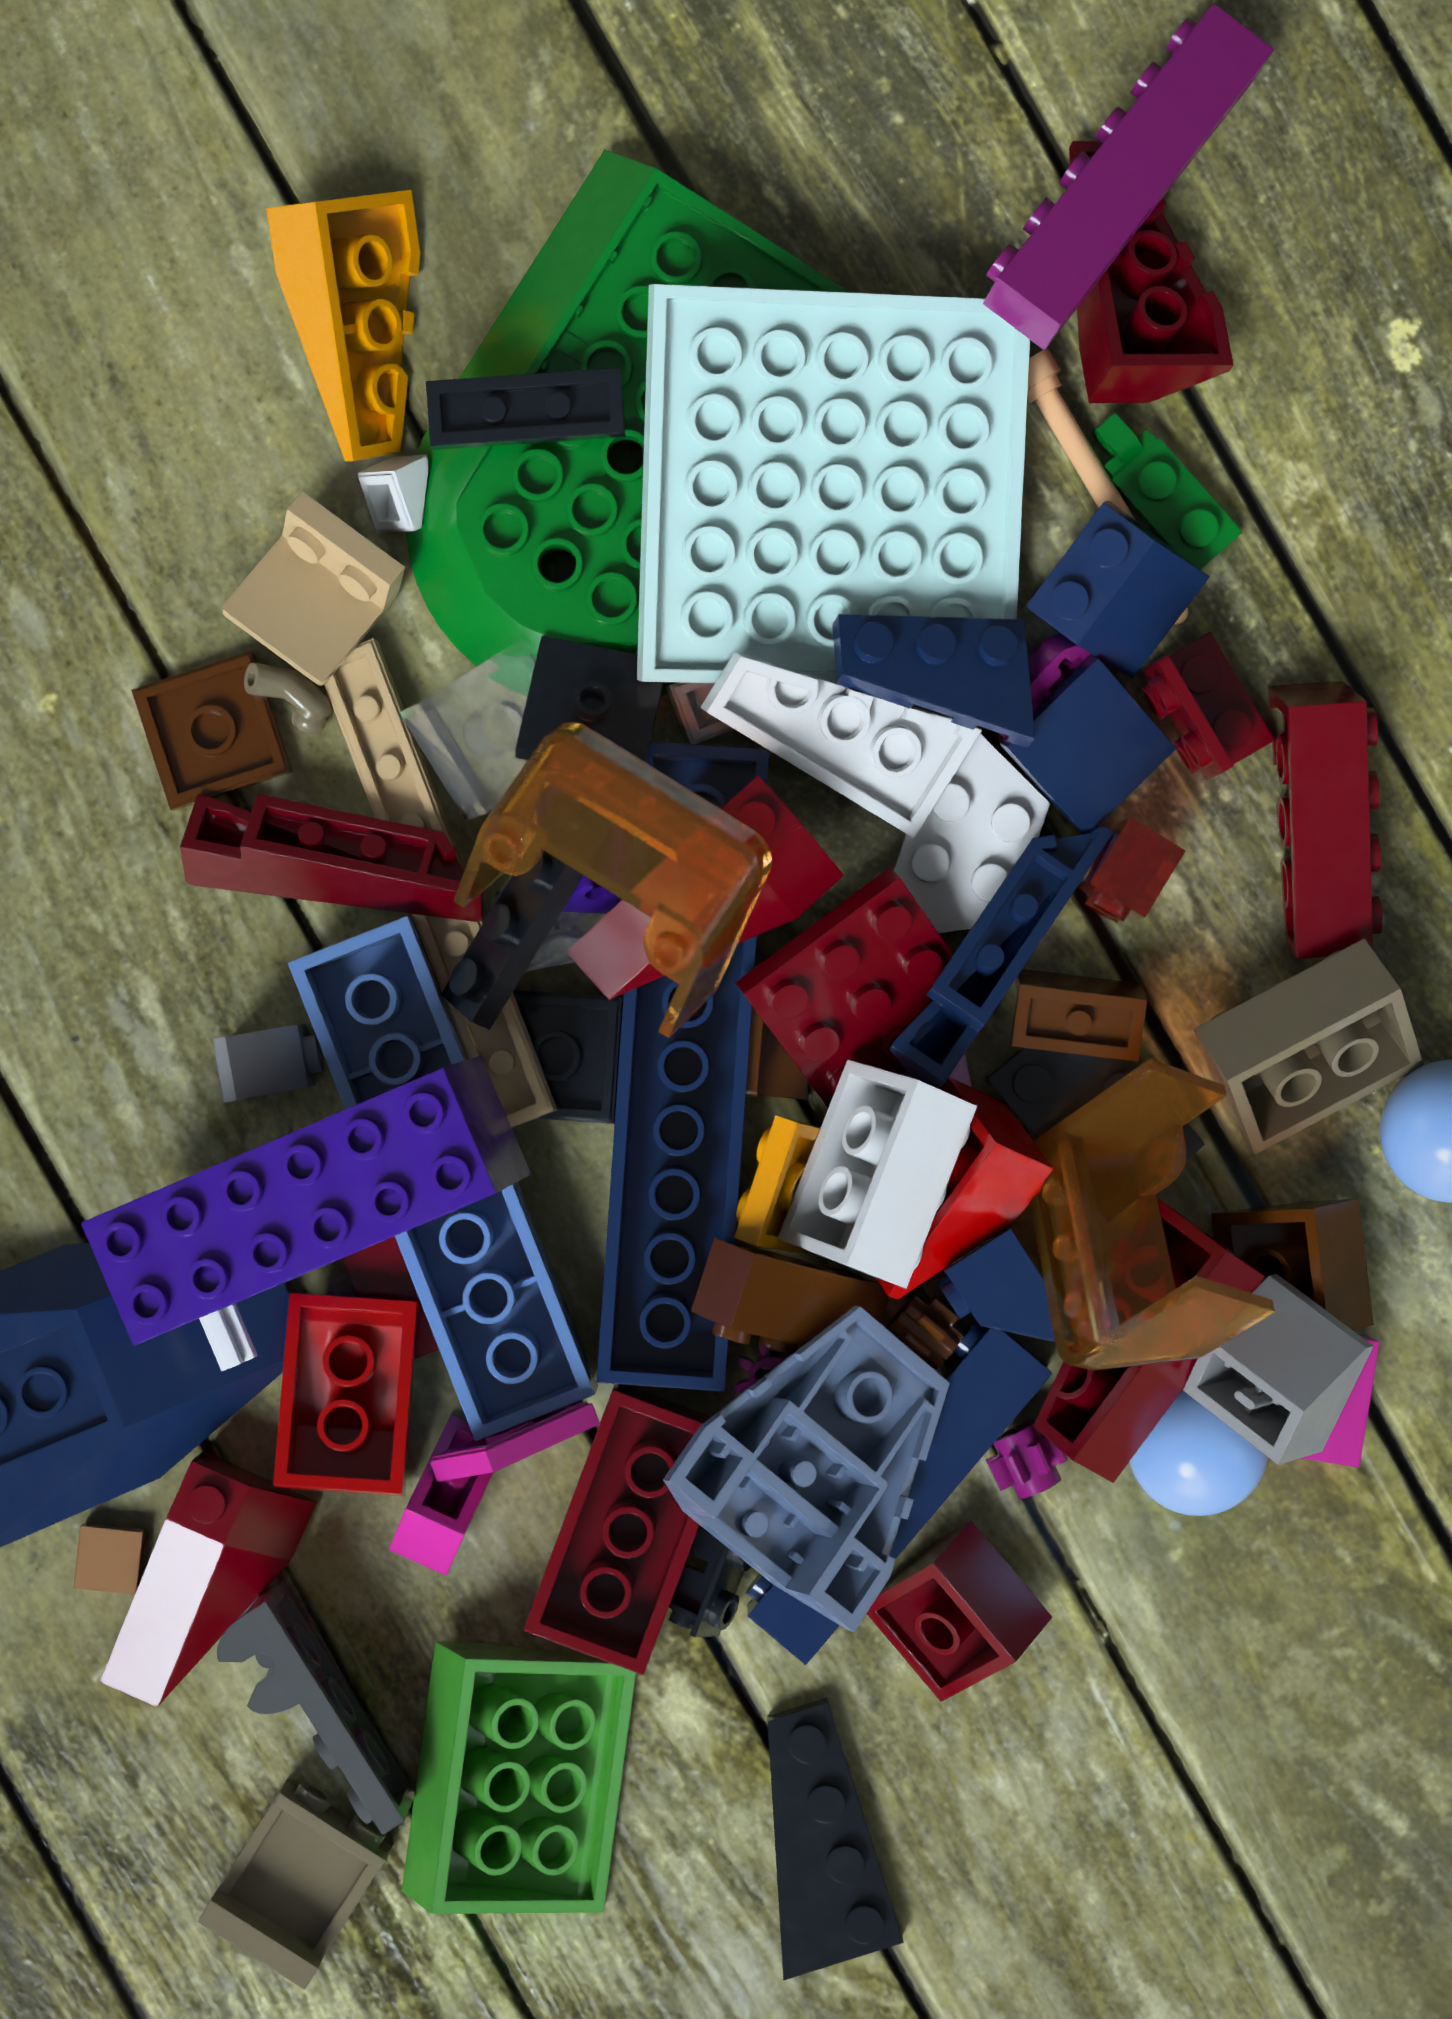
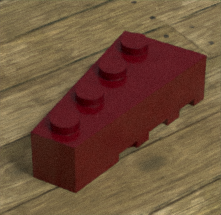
M1344 681L1268 686L1269 709L1278 708L1282 712L1284 732L1278 734L1277 738L1272 742L1273 766L1277 765L1280 784H1287L1288 796H1280L1276 804L1277 826L1279 828L1281 844L1283 847L1291 846V858H1282L1280 862L1286 945L1296 959L1328 957L1330 954L1344 950L1363 939L1367 941L1373 950V934H1381L1383 927L1381 901L1379 896H1372L1371 872H1379L1381 868L1380 841L1377 834H1370L1369 811L1378 809L1380 799L1376 771H1368V747L1376 746L1378 741L1376 711L1374 708H1367V701Z
M1145 1188L1135 1206V1210L1141 1214L1129 1240L1121 1237L1110 1260L1117 1266L1101 1299L1093 1297L1083 1319L1087 1321V1330L1077 1351L1067 1352L1033 1425L1035 1429L1071 1460L1112 1483L1116 1481L1185 1387L1207 1337L1265 1278L1259 1271L1194 1222Z

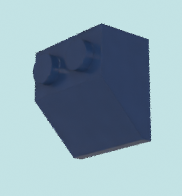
M1108 500L1102 503L1026 607L1076 645L1133 679L1210 576Z
M1008 1226L944 1268L943 1270L946 1275L936 1281L960 1319L971 1313L980 1326L1068 1345L1081 1339Z

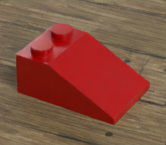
M948 1077L940 1090L974 1104L977 1108L970 1124L968 1139L960 1149L946 1186L944 1201L936 1211L923 1245L921 1260L912 1273L907 1289L877 1278L886 1294L897 1300L1016 1221L1032 1198L1040 1192L1045 1180L1054 1169L1003 1101Z
M289 1293L273 1486L283 1489L405 1496L418 1302Z

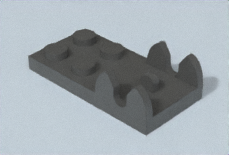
M283 1580L261 1593L226 1630L217 1647V1659L219 1662H244L255 1655L260 1666L269 1668L266 1677L256 1684L247 1707L259 1714H274L300 1704L317 1731V1734L313 1736V1742L319 1755L330 1769L333 1770L339 1766L352 1786L347 1791V1795L355 1812L366 1824L374 1821L383 1835L405 1821L414 1799L415 1789Z

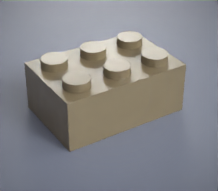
M1365 939L1344 950L1330 954L1314 966L1287 980L1272 985L1263 993L1231 1010L1217 1014L1210 1021L1193 1029L1221 1103L1255 1155L1424 1065L1401 988Z

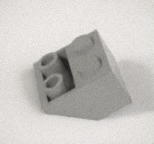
M1277 1274L1269 1275L1207 1337L1183 1391L1272 1461L1280 1465L1323 1451L1374 1346Z

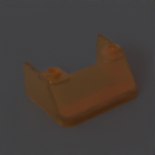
M568 722L559 725L542 739L482 824L454 902L465 908L504 873L516 876L527 873L540 861L543 851L548 852L651 917L643 936L645 954L655 969L678 983V987L658 1032L670 1038L717 991L770 872L772 858L767 843L756 831L587 726Z
M1149 1059L1041 1135L1034 1142L1054 1168L1045 1180L1040 1192L1032 1198L1029 1204L1055 1345L1059 1357L1065 1363L1094 1371L1201 1358L1275 1312L1272 1299L1195 1276L1177 1289L1175 1287L1156 1194L1172 1184L1184 1169L1186 1163V1142L1182 1126L1227 1096L1223 1084Z

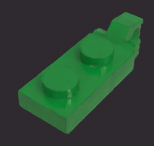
M1113 413L1095 429L1092 436L1112 457L1104 465V468L1121 497L1157 537L1197 567L1202 569L1243 533L1160 438L1156 439L1147 428L1136 436L1118 415Z

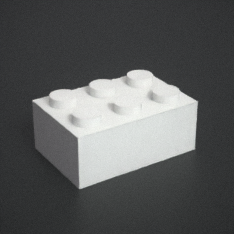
M847 1060L778 1239L907 1289L912 1273L921 1260L923 1245L936 1211L944 1201L946 1186L960 1149L968 1139L970 1124L977 1106L920 1080Z

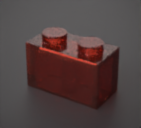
M1131 817L1116 823L1112 830L1114 833L1078 885L1079 889L1090 895L1085 905L1116 924L1118 921L1124 922L1126 918L1134 920L1146 917L1186 851Z

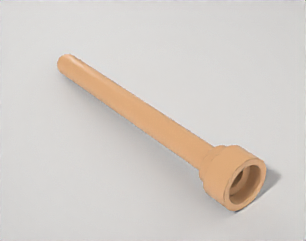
M1047 348L1045 351L1043 350L1030 357L1027 402L1029 405L1036 402L1098 508L1103 502L1109 500L1135 519L1057 388L1062 384L1056 374L1061 369L1049 349ZM1188 608L1185 609L1174 625L1181 624L1186 620Z

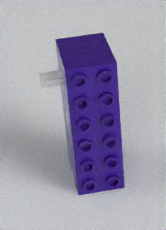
M480 1055L441 1068L86 1220L81 1224L133 1346L200 1319L220 1369L224 1371L258 1356L236 1305L237 1302L498 1193L531 1175V1172Z

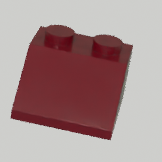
M972 1520L932 1543L889 1579L866 1613L940 1702L1015 1663L1053 1618L1036 1598L1032 1590L1025 1585Z

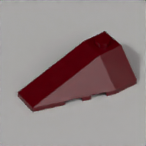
M1072 141L1069 147L1070 165L1081 152L1092 158L1102 144L1099 141ZM1164 199L1159 202L1077 308L1079 351L1089 403H1150L1227 373L1234 365L1223 308L1213 290L1205 291L1191 265L1195 260L1193 252L1186 240L1179 243L1163 214L1166 206Z
M758 775L566 952L610 1000L797 919L836 884L844 874L802 823Z
M202 1451L191 1461L168 1512L100 1682L158 1707L223 1636L226 1630L292 1560L318 1501L291 1489L277 1488L273 1486V1481Z

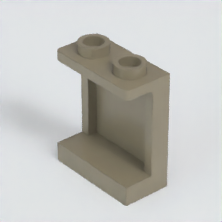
M287 1779L197 1922L305 1990L317 1972L323 1957L375 1875L384 1866L393 1845L384 1840L386 1834L382 1835L374 1822L371 1821L366 1824L358 1815H354L350 1819L331 1807L330 1805L333 1800L319 1787L306 1781H301L297 1785Z

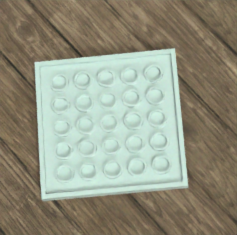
M662 284L649 285L637 680L642 682L716 683L734 652L837 683L832 624L838 614L1017 619L1030 339L983 305L985 299Z

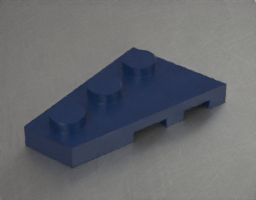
M838 614L832 624L836 681L838 685L909 709L914 705H918L951 716V723L972 730L977 725L1007 735L1006 741L1025 748H1029L1035 740L1024 619Z

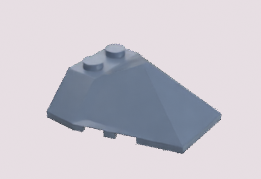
M854 1306L700 1425L663 1481L684 1513L773 1585L848 1631L855 1632L890 1579L895 1558L890 1557L901 1518L908 1520L914 1501L908 1498L919 1460L926 1461L950 1383L862 1307Z

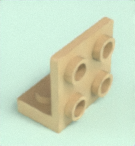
M302 491L287 508L282 536L223 604L222 613L226 618L303 675L321 686L330 679L398 597L405 566Z

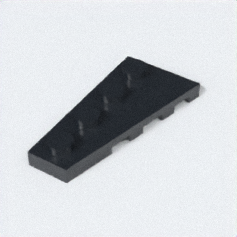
M827 1697L767 1716L784 1981L902 1944L904 1941Z

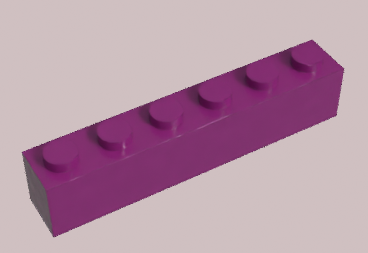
M1214 3L1198 23L1189 17L1185 19L1165 47L1172 54L1171 58L1163 68L1154 61L1148 66L1130 92L1131 95L1137 98L1134 105L1127 113L1118 106L1114 109L1095 136V139L1102 144L1092 158L1084 152L1077 156L1059 182L1066 189L1064 194L1056 204L1047 197L1039 204L1023 227V230L1030 235L1027 241L1019 250L1009 243L986 274L995 283L984 300L983 305L1044 351L1250 87L1275 50Z

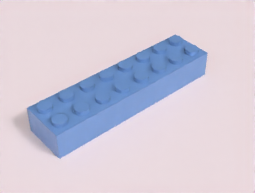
M403 917L288 962L345 1109L441 1068L467 1060L445 1000L440 995L442 992L413 917ZM518 1182L498 1193L395 1236L475 1441L595 1395L598 1388L597 1381Z

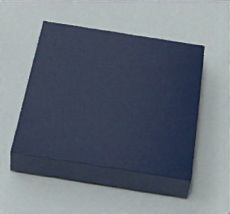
M1093 656L1088 657L1033 711L1035 740L1029 748L1006 741L1007 738L1000 743L1079 834L1091 833L1176 750L1175 746L1099 658Z

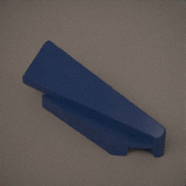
M1100 827L1088 834L1056 839L1055 835L1033 838L926 994L933 1001L901 1033L889 1049L913 1079L920 1080L938 1089L943 1086L1114 833L1107 827Z

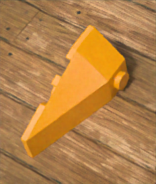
M412 190L266 208L276 275L344 460L356 461L401 452L408 376L403 368H401L404 335L413 334L415 314L407 311L410 276L419 274L421 254Z

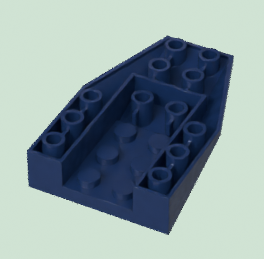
M90 1243L65 1244L1 1270L0 1547L161 1478L282 1374L290 1293L286 1282L236 1303L258 1356L235 1367L221 1371L200 1319L133 1346Z

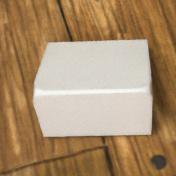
M427 455L391 457L358 472V479L377 532L416 531L422 528L428 477Z

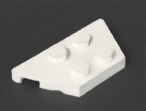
M981 734L977 737L915 838L908 834L905 835L894 871L902 879L938 933L966 930L973 927L1027 845L1033 838L1039 837L1050 805Z

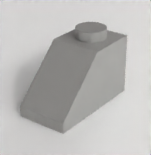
M305 1024L212 1039L224 1103L316 1086L314 1073L323 1072L320 1044L316 1035L307 1036Z

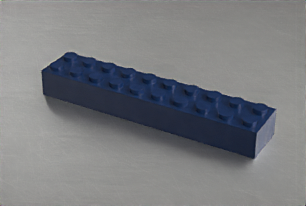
M651 742L642 783L638 782L633 854L637 886L758 775L766 784L768 783L770 750ZM757 936L624 993L598 1353V1383L725 1392L728 1339L713 1334L712 1330L715 1322L691 1312L714 1237L735 1242L752 1005L735 982L755 968Z

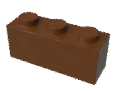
M714 1237L691 1312L715 1322L712 1333L742 1344H749L752 1334L761 1336L759 1344L792 1355L797 1351L798 1345L804 1346L854 1306L862 1307L881 1324L890 1297L886 1294L880 1283L855 1273Z

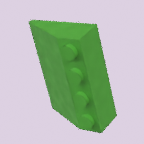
M435 1641L402 1892L431 1914L604 1913L636 1672L589 1655L496 1643Z

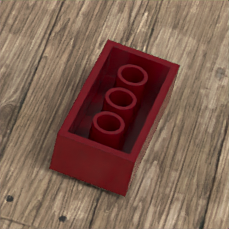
M614 1384L523 1631L644 1675L699 1527L696 1521L682 1511L663 1479L697 1429L711 1418L710 1416L627 1385Z

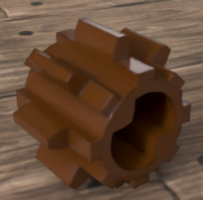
M918 1292L900 1308L886 1326L888 1331L935 1371L947 1360L965 1335V1331L955 1324L959 1316L936 1295L928 1301Z

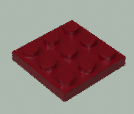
M889 867L735 983L827 1108H829L847 1060L896 1074H901L906 1070L889 1049L901 1033L933 1001L926 994L953 954L902 879Z

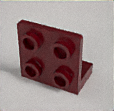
M1208 632L1170 656L1162 657L1142 672L1148 682L1141 687L1142 693L1158 719L1161 720L1168 716L1180 736L1179 739L1173 741V744L1180 759L1191 774L1200 770L1205 780L1211 779L1234 767L1233 765L1274 741L1273 736L1211 632Z

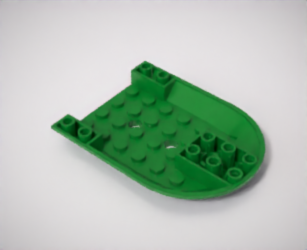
M605 149L459 379L621 368L626 437L432 450L428 427L416 454L427 455L428 477L422 528L416 531H406V540L414 577L425 604L440 629L471 663L494 680L527 696L541 636L638 654L643 465L634 473L621 474L609 465L608 454L612 446L621 440H633L644 449L649 285L662 284L851 293L657 168ZM560 551L570 553L576 559V569L568 580L561 583H553L541 575V564L548 554ZM664 682L661 696L668 694L665 686L674 682Z

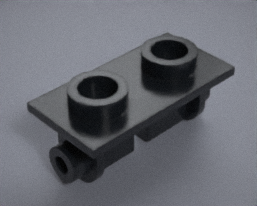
M699 1525L689 1553L707 1561L708 1565L705 1572L689 1564L684 1565L669 1608L672 1609L669 1621L678 1626L692 1629L690 1635L693 1637L719 1636L721 1630H725L735 1617L739 1606V1596L736 1595V1591L744 1571H748L751 1566Z

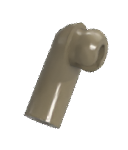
M250 663L244 675V688L248 694L287 700L296 707L291 721L300 731L317 734L325 728L326 717L332 715L331 701L308 677L294 668L260 663Z

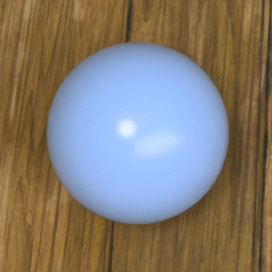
M1452 1059L1428 1063L1406 1075L1390 1093L1380 1121L1382 1150L1387 1163L1397 1178L1415 1193L1431 1200L1452 1203Z
M1182 1389L1129 1461L1133 1475L1142 1489L1163 1507L1184 1515L1208 1516L1227 1511L1246 1499L1262 1479L1268 1457Z

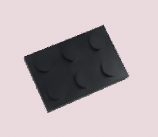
M1022 1048L985 1078L1107 1225L1137 1202L1144 1188L1150 1191L1205 1145L1137 1061Z

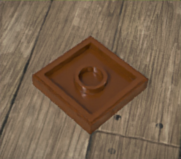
M249 651L131 690L170 810L175 811L194 805L197 794L215 798L293 772L269 697L248 694L244 688V675L250 663H257L254 652Z

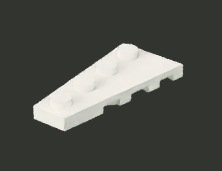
M734 652L701 705V708L707 713L915 838L982 731L977 726L972 730L951 723L952 718L914 706L909 709L838 685L829 680Z

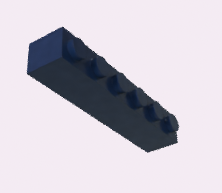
M973 1322L966 1328L964 1337L952 1352L956 1358L941 1375L950 1383L927 1459L926 1461L919 1460L908 1496V1498L914 1500L908 1520L901 1518L890 1557L896 1559L1053 1374L1042 1361L1006 1331L984 1326L980 1328ZM760 1573L746 1591V1594L752 1598L747 1605V1616L804 1665L808 1664L840 1626L776 1587Z

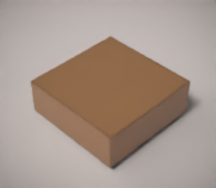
M83 1523L80 1525L73 1588L135 1595L141 1581L146 1529Z

